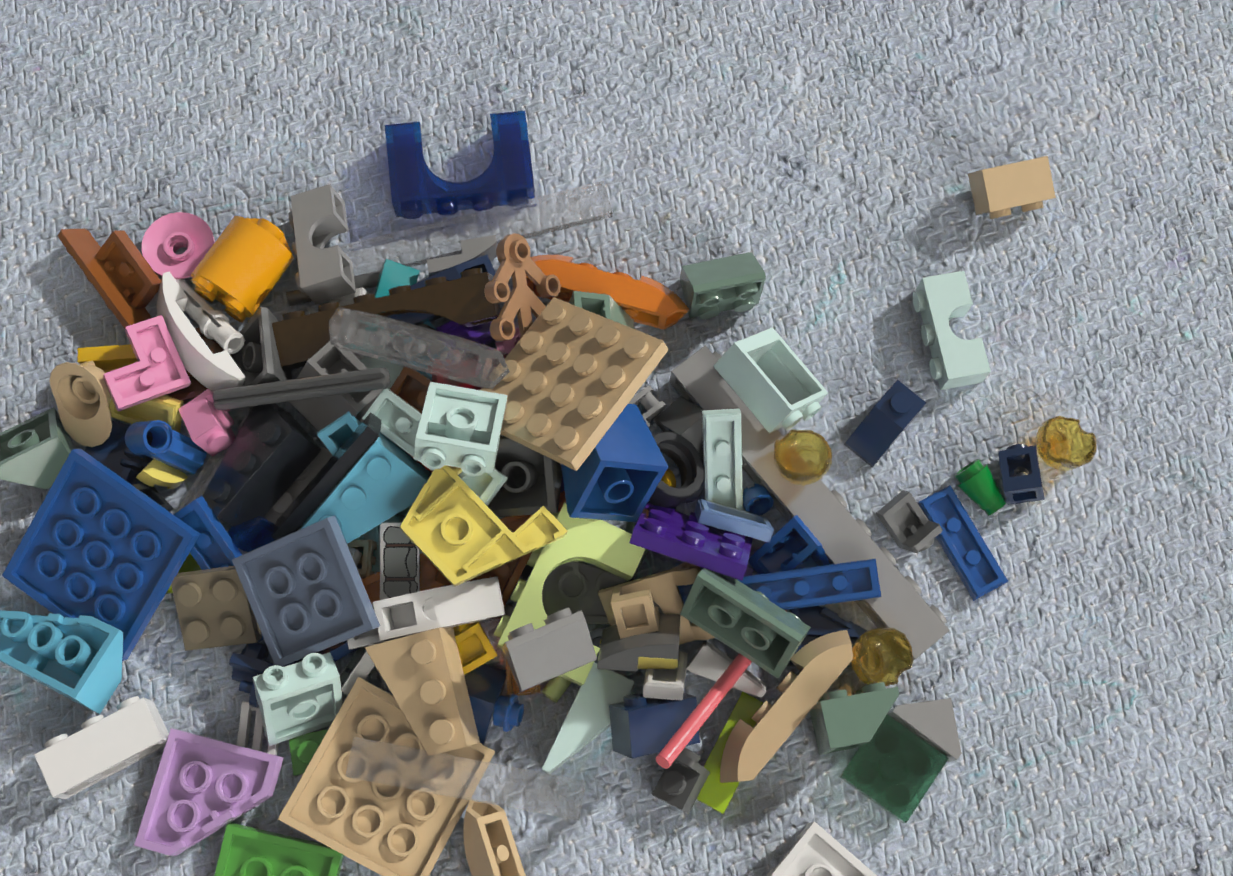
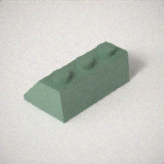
M705 568L697 575L680 615L776 678L780 677L811 628L803 623L795 614L786 612L769 601L761 592L752 590L735 578Z

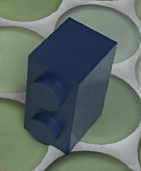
M683 693V700L645 698L643 694H630L623 697L624 702L610 704L613 751L632 759L660 752L696 708V696ZM699 730L686 746L700 743Z

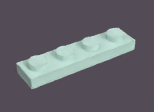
M383 389L362 419L364 420L370 412L381 420L380 432L414 457L415 438L422 414L389 389ZM494 468L493 474L484 472L480 476H469L462 471L458 475L487 506L508 479L496 468Z

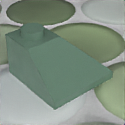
M55 407L0 433V480L42 489H48L52 486L71 450L75 449Z

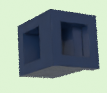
M1015 444L1009 446L1006 450L998 451L1007 505L1045 500L1036 445ZM1020 472H1025V473L1028 474V475L1016 476V474H1018V473H1020Z

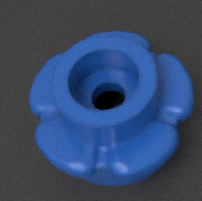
M512 694L510 697L501 695L495 705L493 724L494 726L503 727L504 732L512 730L514 726L519 727L523 719L524 704L519 703L516 694Z

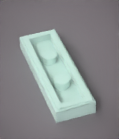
M739 408L703 410L704 500L743 511L741 411Z

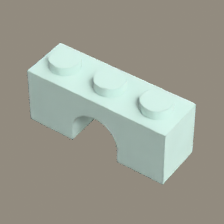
M959 271L922 278L913 292V305L917 313L921 312L923 320L921 336L924 345L930 348L932 358L930 359L929 366L932 378L934 380L938 379L940 390L982 383L991 372L982 338L961 339L951 331L949 326L950 319L964 317L973 305L965 272Z

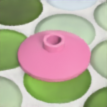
M185 212L170 213L154 221L146 230L142 240V255L159 276L162 277L163 273L170 272L175 279H185L191 277L192 272L215 243L210 227L200 217ZM179 248H187L184 253L176 255V251Z

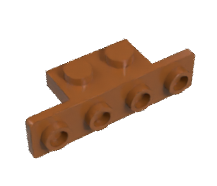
M85 228L60 230L57 236L66 247L67 252L74 258L88 281L92 283L105 301L106 306L113 312L124 329L127 326L152 318L146 310V306L158 292L161 280L124 230L113 231L102 247L99 246L91 233Z

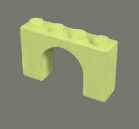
M564 502L560 512L551 514L568 532L563 538L532 552L527 565L533 567L528 581L520 578L510 599L517 603L511 617L508 615L502 616L494 632V636L500 638L497 647L502 649L504 643L509 641L507 637L509 632L532 623L535 630L546 625L544 620L547 619V614L542 602V589L545 579L554 569L565 563L580 561L593 564L629 581L638 567L645 548L630 544L631 533L603 520L569 517L567 505ZM593 645L597 657L600 648ZM594 661L562 674L560 677L582 686L588 677Z

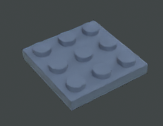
M335 516L325 518L232 559L275 665H287L304 658L308 654L319 652L380 626Z

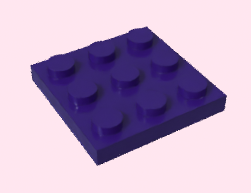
M650 502L647 503L633 529L630 544L743 581L753 538L698 523L694 512L686 515L675 511V506L664 508L653 505Z

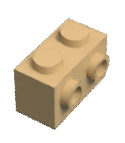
M1048 156L983 169L968 174L975 213L979 215L989 212L990 219L1011 215V207L1021 206L1022 212L1044 208V200L1056 198Z

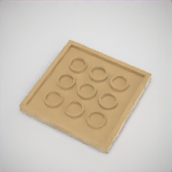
M553 297L480 390L508 395L501 435L577 471L669 349L661 339Z
M358 677L278 820L381 876H429L495 751L481 743L428 756L394 696Z

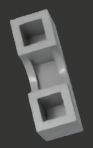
M331 184L290 196L292 211L289 212L288 216L295 233L292 250L298 261L299 272L295 274V279L301 293H306L315 304L356 293L353 264L350 258L338 245L325 248V245L332 237L348 232L344 200Z

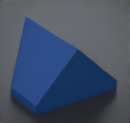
M798 515L786 523L772 536L770 543L766 542L748 560L758 575L830 565L822 544Z

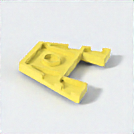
M446 465L440 469L433 470L400 526L403 533L454 587L563 538L568 532L544 506L515 532H511L458 476L462 472L461 468Z

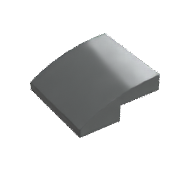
M660 614L659 631L620 639L616 624L604 629L597 669L637 671L639 657L678 659L680 614Z

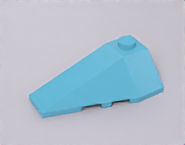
M0 610V662L100 714L122 680L123 632L92 616L80 615L79 618H72L49 613L48 616L30 615L27 612Z

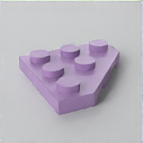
M171 728L134 846L170 856L179 855L271 798L284 757Z

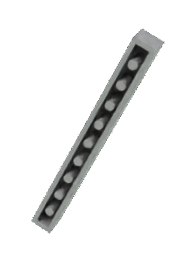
M705 345L671 371L670 384L683 398L703 410L740 409L742 469L755 484L763 485L770 492L774 500L773 505L787 522L798 515L822 544L830 565L876 559L881 597L857 600L855 602L907 664L911 663L950 631L945 625L947 623L945 616L934 605L929 606L920 596L922 593L920 587L911 577H904L895 567L897 563L893 555L886 548H879L870 538L872 533L868 526L861 519L857 518L855 520L845 509L847 508V503L836 490L830 491L821 481L823 476L819 469L812 462L806 463L797 453L799 448L795 441L788 434L782 435L779 430L769 434L714 368V364L722 356L717 352L712 353Z

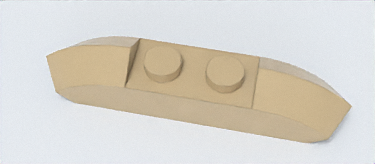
M847 630L832 632L818 637L796 652L791 661L797 667L799 673L796 675L790 671L776 687L781 694L771 705L766 700L752 716V719L756 722L755 726L751 727L741 719L737 722L728 737L723 751L720 783L754 780L853 660L852 643Z
M470 799L464 818L463 839L471 875L526 876L505 810L494 802Z

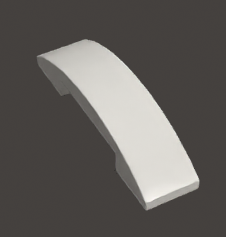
M170 272L163 273L157 296V316L162 315L185 369L212 392L219 389L242 387L246 378L226 350L215 354L210 351L184 314L188 296Z

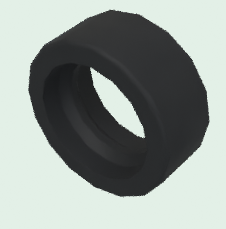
M661 432L653 437L661 453L670 457L678 466L681 474V487L679 489L670 487L663 481H660L648 502L656 506L668 508L679 505L700 489L704 480V465L699 452L690 441L679 434Z

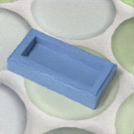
M703 499L697 500L694 513L698 523L770 543L774 530L767 517Z

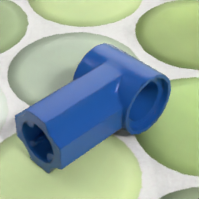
M165 421L135 422L129 426L125 434L126 446L134 454L147 455L188 475H194L203 466L207 455L191 438L172 430L171 426ZM148 430H150L153 437L151 445L148 444L146 439Z

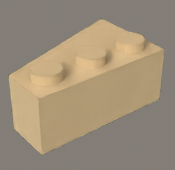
M439 627L365 647L428 756L480 743L453 627Z

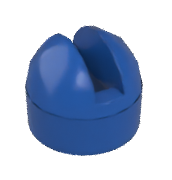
M756 483L749 489L747 487L744 488L743 507L746 512L763 515L772 508L774 500L770 492L763 485Z

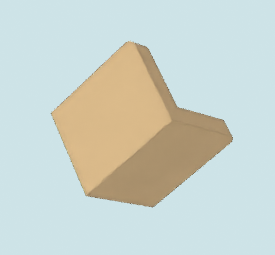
M621 585L613 587L611 606L620 639L659 631L660 613L658 607H654L650 589L623 594Z

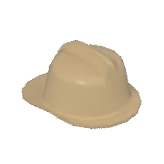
M87 361L80 365L65 362L57 365L52 370L49 380L61 422L65 431L79 444L89 447L101 445L109 438L112 429L111 414L108 406L112 397L103 379L105 372L101 368L96 367L93 361Z

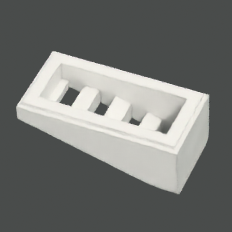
M704 641L687 664L686 669L694 674L717 681L732 663L733 659L708 641ZM747 669L732 687L760 698L767 692L766 683Z

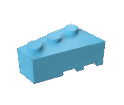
M380 432L377 440L307 518L302 529L325 518L335 516L344 539L348 544L413 505L432 473Z

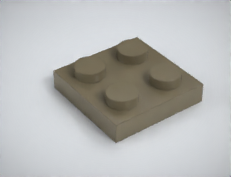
M235 566L177 573L171 583L185 651L257 643L262 639L261 630Z

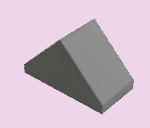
M951 698L897 705L887 713L886 716L947 762L957 760L962 754Z

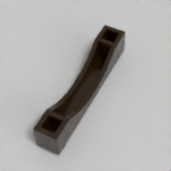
M482 268L469 269L460 272L461 278L447 281L446 277H436L424 281L425 287L411 290L410 285L398 286L389 289V295L376 298L375 294H365L354 297V304L340 307L339 302H333L318 306L319 312L305 315V311L283 314L282 321L272 323L281 367L293 369L305 366L306 362L335 336L343 343L350 335L362 327L391 315L406 313L433 314L450 319L465 327L492 322L499 316L501 307L500 303L492 304L486 299L484 289L485 285L492 281L494 276L488 272L483 273Z

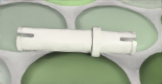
M175 279L188 296L185 312L200 325L201 333L208 339H214L229 354L238 352L243 347L245 339L241 333L237 332L229 324L228 317L222 311H215L184 279Z

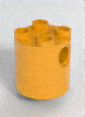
M234 216L192 272L191 281L196 285L194 291L202 298L211 303L214 299L218 300L226 306L225 312L243 323L246 317L251 318L257 308L294 260L284 233L273 223L264 218Z

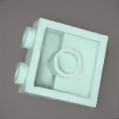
M430 382L415 438L414 460L421 461L429 469H440L446 465L461 468L469 476H480L484 472L493 474L508 395Z
M330 652L326 654L311 653L306 655L301 662L285 667L279 665L270 666L263 674L253 677L256 699L261 710L264 732L269 746L330 726L343 705L340 675Z

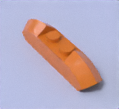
M538 255L530 257L545 275L557 276L561 289L555 298L567 303L573 291L610 295L634 322L663 330L675 325L689 311L687 305L677 294L665 285L648 277L641 276L639 280H636L626 273L605 272L598 270L597 267L589 263H572L573 257ZM526 276L527 286L536 296L541 297L537 292L536 285Z

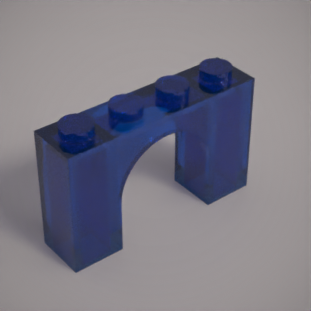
M525 110L490 114L494 144L492 161L480 176L465 182L443 180L428 168L420 121L385 125L391 199L396 217L417 219L423 214L453 215L459 210L469 209L483 212L491 210L496 206L508 205L512 208H520L528 205V203L536 202Z

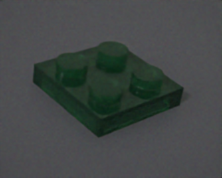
M886 715L870 742L858 747L839 777L904 824L907 823L949 758L892 717Z

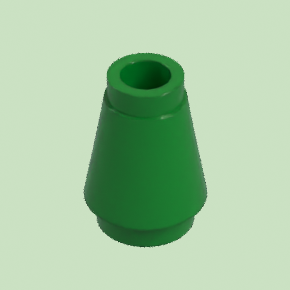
M979 459L972 461L954 475L959 482L956 486L984 510L988 516L1006 504L988 465H982Z

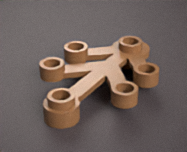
M517 233L506 235L498 243L496 255L500 266L492 281H489L484 289L485 297L490 303L505 302L499 316L490 325L491 336L496 341L510 340L514 337L515 325L513 320L516 314L521 339L533 324L531 313L537 318L546 307L527 286L526 276L536 285L537 292L542 298L555 297L560 293L561 289L557 276L545 275L530 258V247L526 239ZM512 276L513 288L510 292V288L507 283L510 277Z

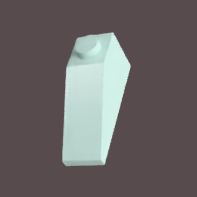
M594 662L584 685L580 687L542 767V771L550 775L611 726L609 705L624 702L623 697L626 695L637 694L632 691L635 681L612 670L597 669V663Z

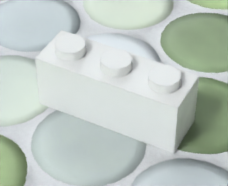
M139 696L129 698L118 704V711L105 718L103 715H98L83 722L80 725L82 730L69 737L67 734H62L48 740L44 744L46 749L34 754L52 797L67 799L164 748L169 733L154 701L144 697L140 699Z

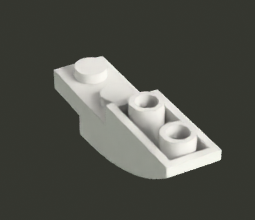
M498 577L464 582L455 587L448 585L374 601L372 607L380 626L350 638L347 642L349 649H356L439 627H456L505 615Z

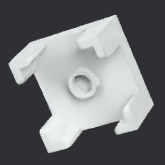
M816 822L808 823L797 836V842L777 867L771 869L766 875L877 876Z

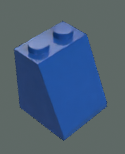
M627 404L577 471L561 464L568 515L571 518L637 522L669 466L636 404Z

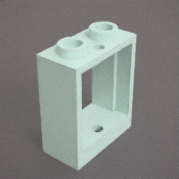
M774 328L734 342L714 364V368L769 434L782 427L787 431L794 427L801 419L807 421L821 410L822 407L819 405V402L828 394Z

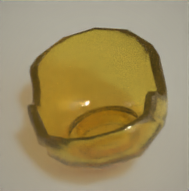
M1063 416L1050 418L1042 423L1035 437L1041 459L1049 467L1061 471H1070L1091 462L1097 452L1095 434L1083 431L1080 427L1079 419L1065 418Z
M792 429L781 440L777 439L775 441L774 464L780 475L790 483L802 486L819 481L829 471L832 464V450L825 438L816 432Z
M874 628L866 631L859 636L852 648V668L860 681L867 685L885 682V686L897 684L901 673L910 669L913 664L912 646L906 635L895 628Z

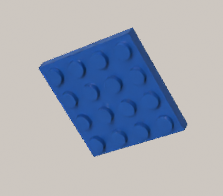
M81 448L73 449L2 576L53 614L72 618H79L80 615L92 616L123 632L122 661L129 658L200 533Z

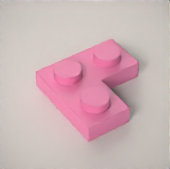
M162 315L125 328V333L138 362L103 375V379L118 412L183 389L191 384Z

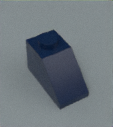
M897 379L844 445L873 468L917 417L926 402Z

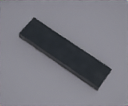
M370 412L278 518L272 533L273 539L278 540L296 532L377 440L382 424L377 416Z

